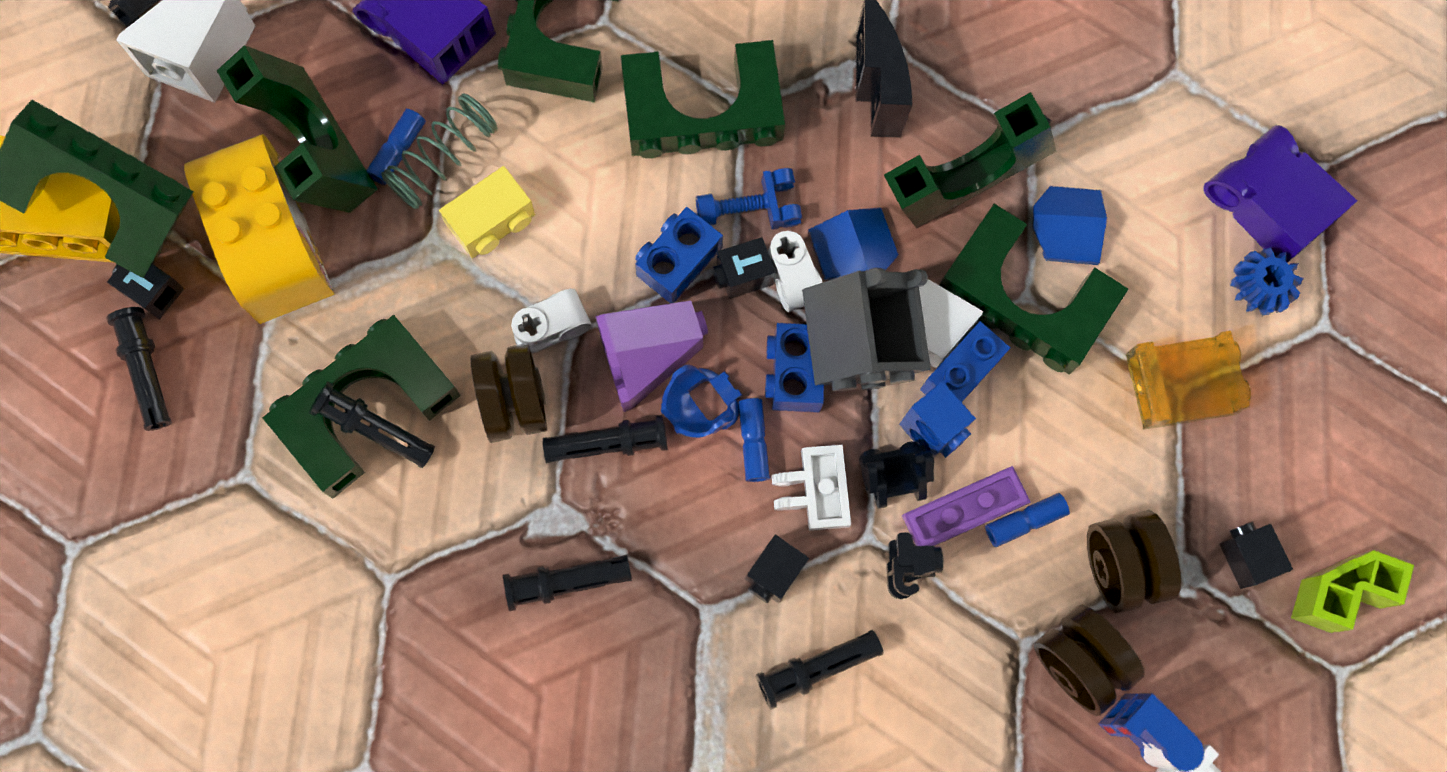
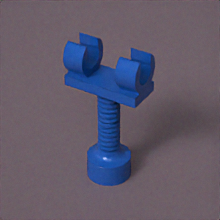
M782 168L773 172L771 170L763 171L761 182L764 193L762 195L747 196V198L743 196V198L739 197V199L738 197L735 199H724V201L720 200V202L715 200L712 194L696 196L697 215L708 224L715 225L717 218L721 214L725 215L726 213V215H729V213L735 214L737 212L740 213V211L744 212V210L748 212V210L755 211L759 210V208L761 210L764 208L768 211L771 230L778 229L779 227L801 224V219H803L800 205L789 204L778 208L775 192H783L794 188L793 169Z

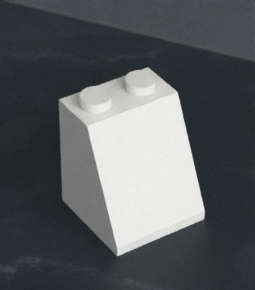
M162 0L122 31L117 38V42L147 77L215 103L224 87V83L216 70L246 45L255 28V24L247 13L246 6L240 0Z

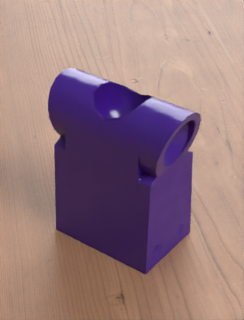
M361 0L353 8L354 15L365 26L380 35L391 37L396 45L443 85L496 35L488 8L479 0Z
M1280 125L1270 128L1250 145L1245 158L1226 165L1208 180L1203 187L1208 199L1218 207L1233 212V218L1263 249L1271 247L1275 256L1286 252V263L1292 260L1358 201L1305 152L1299 153L1294 137L1286 128Z

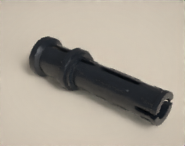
M127 307L110 313L106 319L108 324L114 327L119 344L116 348L117 356L121 360L126 361L144 422V429L146 431L161 429L160 423H162L163 427H167L172 421L168 415L151 357L155 345L146 333L143 319L146 316L144 309L141 307Z
M327 381L314 400L309 414L324 416L340 425V431L344 433L349 432L351 434L355 431L401 457L410 460L420 468L427 464L435 449L434 445L421 440L401 427L367 410L368 405L361 398L355 401L334 389L332 382ZM329 402H332L338 405L339 407L343 408L345 412L343 413L342 411L329 405ZM361 419L369 422L370 426H367L360 422ZM380 428L381 430L402 440L403 442L407 443L408 446L405 447L404 445L396 442L395 440L385 436L384 434L378 432V429Z
M663 414L656 415L655 420L636 423L623 420L622 423H619V427L558 437H544L542 441L546 463L621 451L623 455L631 456L635 454V451L657 447L662 451L668 450Z
M627 555L549 571L548 567L544 568L542 566L538 567L536 572L511 577L509 573L502 574L509 612L515 611L518 605L538 601L549 604L554 600V596L632 581Z
M869 630L868 633L834 646L806 660L801 661L800 658L789 659L788 665L766 675L763 672L757 673L756 679L769 709L772 710L777 708V702L798 693L802 695L810 693V690L813 689L812 685L846 671L876 656L883 655V648L876 633L873 630Z

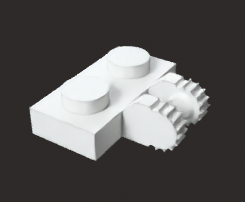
M843 445L802 448L803 471L771 475L772 485L784 487L804 483L805 496H787L774 500L775 510L807 508L809 531L849 528L851 526Z

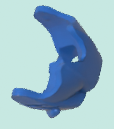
M684 365L672 374L671 381L664 391L661 412L673 424L677 434L700 438L715 434L721 429H728L735 424L739 416L737 400L743 395L739 389L736 390L728 380L730 377L725 371L718 375L709 369ZM705 381L711 383L728 406L726 411L711 421L704 416L690 396V391Z

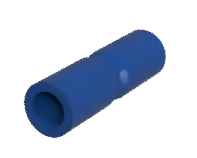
M405 109L389 134L388 141L382 145L366 170L372 180L381 185L387 184L383 180L381 173L389 165L397 167L401 162L402 152L410 148L426 123V120L420 114L411 109Z
M759 398L744 399L738 403L741 435L744 440L746 482L767 481L770 479L767 445L764 440L766 433L763 402Z
M1056 493L1027 506L1023 511H1016L985 525V530L992 545L999 547L1028 534L1032 529H1039L1068 516L1070 510L1065 498L1060 493Z

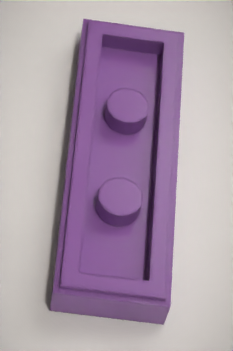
M1011 466L903 514L902 517L916 546H936L1028 505L1031 501L1014 467Z

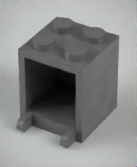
M872 268L866 271H856L802 289L815 385H832L834 392L856 389L857 384H861L862 390H874L886 387V380L890 379L891 384L911 382L915 380L914 373L931 370L919 287L924 286L928 279L925 270L915 269L908 272H886L883 268Z

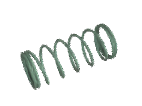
M462 93L458 97V102L463 110L456 107H448L446 109V115L452 127L442 122H432V132L438 143L425 136L417 137V146L424 158L411 151L402 152L403 162L411 175L399 167L390 165L381 173L387 185L414 209H419V206H422L420 198L390 169L402 173L429 195H432V192L412 170L405 157L406 154L417 158L436 172L444 181H447V177L438 170L423 150L420 143L421 139L435 145L446 153L458 166H462V163L441 141L435 130L436 124L454 133L470 150L476 152V148L455 126L449 114L450 110L459 112L467 117L487 137H491V134L498 130L497 123L490 113L468 94ZM469 105H471L485 119V121L482 120Z

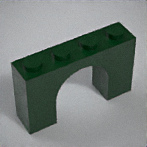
M515 0L518 3L516 13H510L507 21V36H509L507 48L501 47L498 56V69L502 70L506 85L595 102L603 70L601 51L558 43L549 39L540 31L537 26L539 16L543 9L553 0Z
M773 40L735 44L734 66L738 96L733 105L722 114L702 119L680 113L668 101L663 88L659 51L621 55L632 156L640 155L642 158L649 159L659 157L663 153L679 152L680 154L687 155L697 153L701 149L717 148L725 151L735 149L739 145L754 143L757 146L764 147L783 140L785 119Z
M244 45L216 70L235 103L270 114L287 127L300 142L296 149L274 167L294 201L351 213L378 190L304 67Z
M1031 92L994 112L998 124L995 132L986 141L965 155L937 166L926 165L922 157L918 155L884 174L901 209L916 228L1056 152L1051 126Z
M31 100L11 121L0 148V201L23 214L43 191L50 174H75L101 187L115 203L120 216L119 229L105 258L144 278L159 256L194 192L34 100Z
M994 203L943 277L939 286L982 310L983 313L978 319L979 322L981 321L989 328H998L1010 336V341L1017 347L1027 351L1032 350L1043 357V362L1049 368L1057 372L1071 374L1089 352L1127 293L1128 288L1097 268H1094L1083 280L1063 310L1053 314L1038 315L1019 308L1010 300L1003 288L1001 268L1005 257L1027 224Z
M395 315L374 323L368 329L366 337L357 344H349L342 348L336 354L334 362L323 370L318 369L310 373L303 380L301 388L292 395H285L277 399L270 406V412L262 417L320 490L332 499L365 472L338 440L332 421L320 414L315 416L309 414L314 400L327 381L332 382L333 388L343 393L349 386L364 379L381 378L389 380L405 391L429 421L461 396L451 381ZM329 402V405L335 407L334 403Z

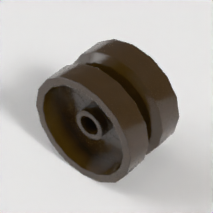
M528 343L507 348L505 353L507 374H503L499 358L493 351L471 355L470 362L475 394L483 426L490 443L511 439L514 432L512 412H516L520 428L526 435L548 430L544 408L546 400L538 367H535Z
M1147 510L1124 517L1123 523L1116 519H1110L1089 526L1087 532L1089 564L1096 586L1109 609L1114 613H1119L1141 607L1144 600L1152 605L1178 598L1181 591L1179 558L1173 539L1158 514Z
M1083 604L1076 606L1062 618L1063 632L1057 629H1050L1034 643V650L1051 677L1077 704L1095 716H1101L1116 702L1115 688L1121 691H1129L1145 675L1141 660L1119 631L1103 616Z

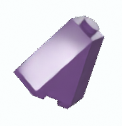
M691 301L596 316L600 338L623 412L633 409L703 348V335L708 334L706 321L702 311H694Z

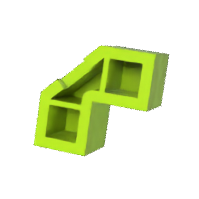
M1375 550L1350 556L1301 580L1291 619L1329 633L1353 630L1360 602L1379 609L1405 604L1414 565Z

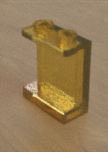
M1230 330L1223 331L1212 338L1154 346V342L1140 343L1126 353L1143 430L1234 416L1250 407L1251 389L1247 380L1243 379L1239 364L1241 361L1240 347L1233 340Z

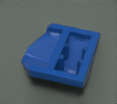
M1049 186L1033 206L1032 228L1042 247L1045 260L1098 265L1100 263L1107 223L1101 190Z
M882 208L847 210L808 229V234L825 280H832L856 271H866L872 268H883L886 271L899 255Z

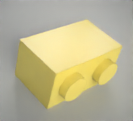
M502 166L439 209L445 224L472 259L479 254L485 255L493 251L498 246L500 239L510 232L517 233L530 224L532 217L535 216L532 201L505 166Z

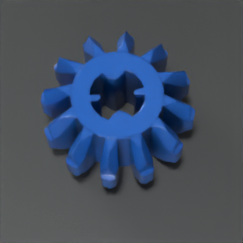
M1271 247L1263 249L1260 253L1257 251L1248 253L1243 261L1235 265L1233 270L1236 277L1231 280L1229 286L1240 290L1235 296V300L1241 301L1245 299L1248 302L1246 312H1252L1258 307L1261 316H1267L1273 311L1276 313L1283 312L1301 294L1297 287L1302 284L1304 278L1293 274L1299 263H1291L1289 265L1285 262L1286 252L1275 256Z

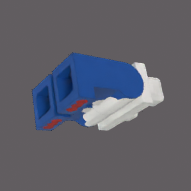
M1125 693L1098 723L1110 736L1130 738L1139 747L1144 761L1153 767H1158L1155 772H1221L1213 764L1219 754L1210 745H1203L1199 738L1153 693Z

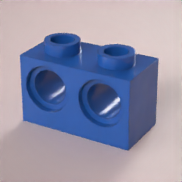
M687 206L679 215L676 213L672 214L663 224L660 230L662 234L653 244L650 241L647 242L635 257L637 261L635 263L636 276L670 304L674 303L717 255V251L722 249L723 235ZM684 234H694L699 238V241L693 245H685L679 241V238ZM659 262H668L674 266V269L667 274H659L653 268Z
M980 321L927 378L920 391L926 395L943 381L956 397L963 402L1011 347Z
M777 323L775 335L767 336L766 359H773L774 366L773 374H766L765 398H772V410L820 412L823 406L824 385H815L807 324ZM796 341L804 346L806 352L800 356H793L786 351L784 346L788 342ZM791 379L798 380L804 386L805 391L800 395H791L785 391L783 384Z
M941 381L909 409L899 425L913 441L924 445L926 451H931L933 458L939 453L946 458L971 435L967 428L976 418L947 385Z

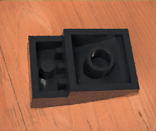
M864 0L856 30V101L871 102V137L901 138L912 108V90L907 61L897 33L883 8L876 0Z

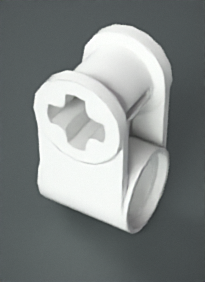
M782 231L772 239L768 253L776 272L774 282L779 299L785 311L790 312L804 306L802 289L823 282L813 265L802 237L792 231ZM783 248L785 253L792 252V258L788 259L786 254L779 255V250Z
M566 289L550 296L546 300L518 311L512 319L511 326L515 343L517 345L528 343L531 352L535 353L561 341L570 340L582 335L592 327V324L576 290ZM531 325L534 330H537V334L530 336L525 331V327Z

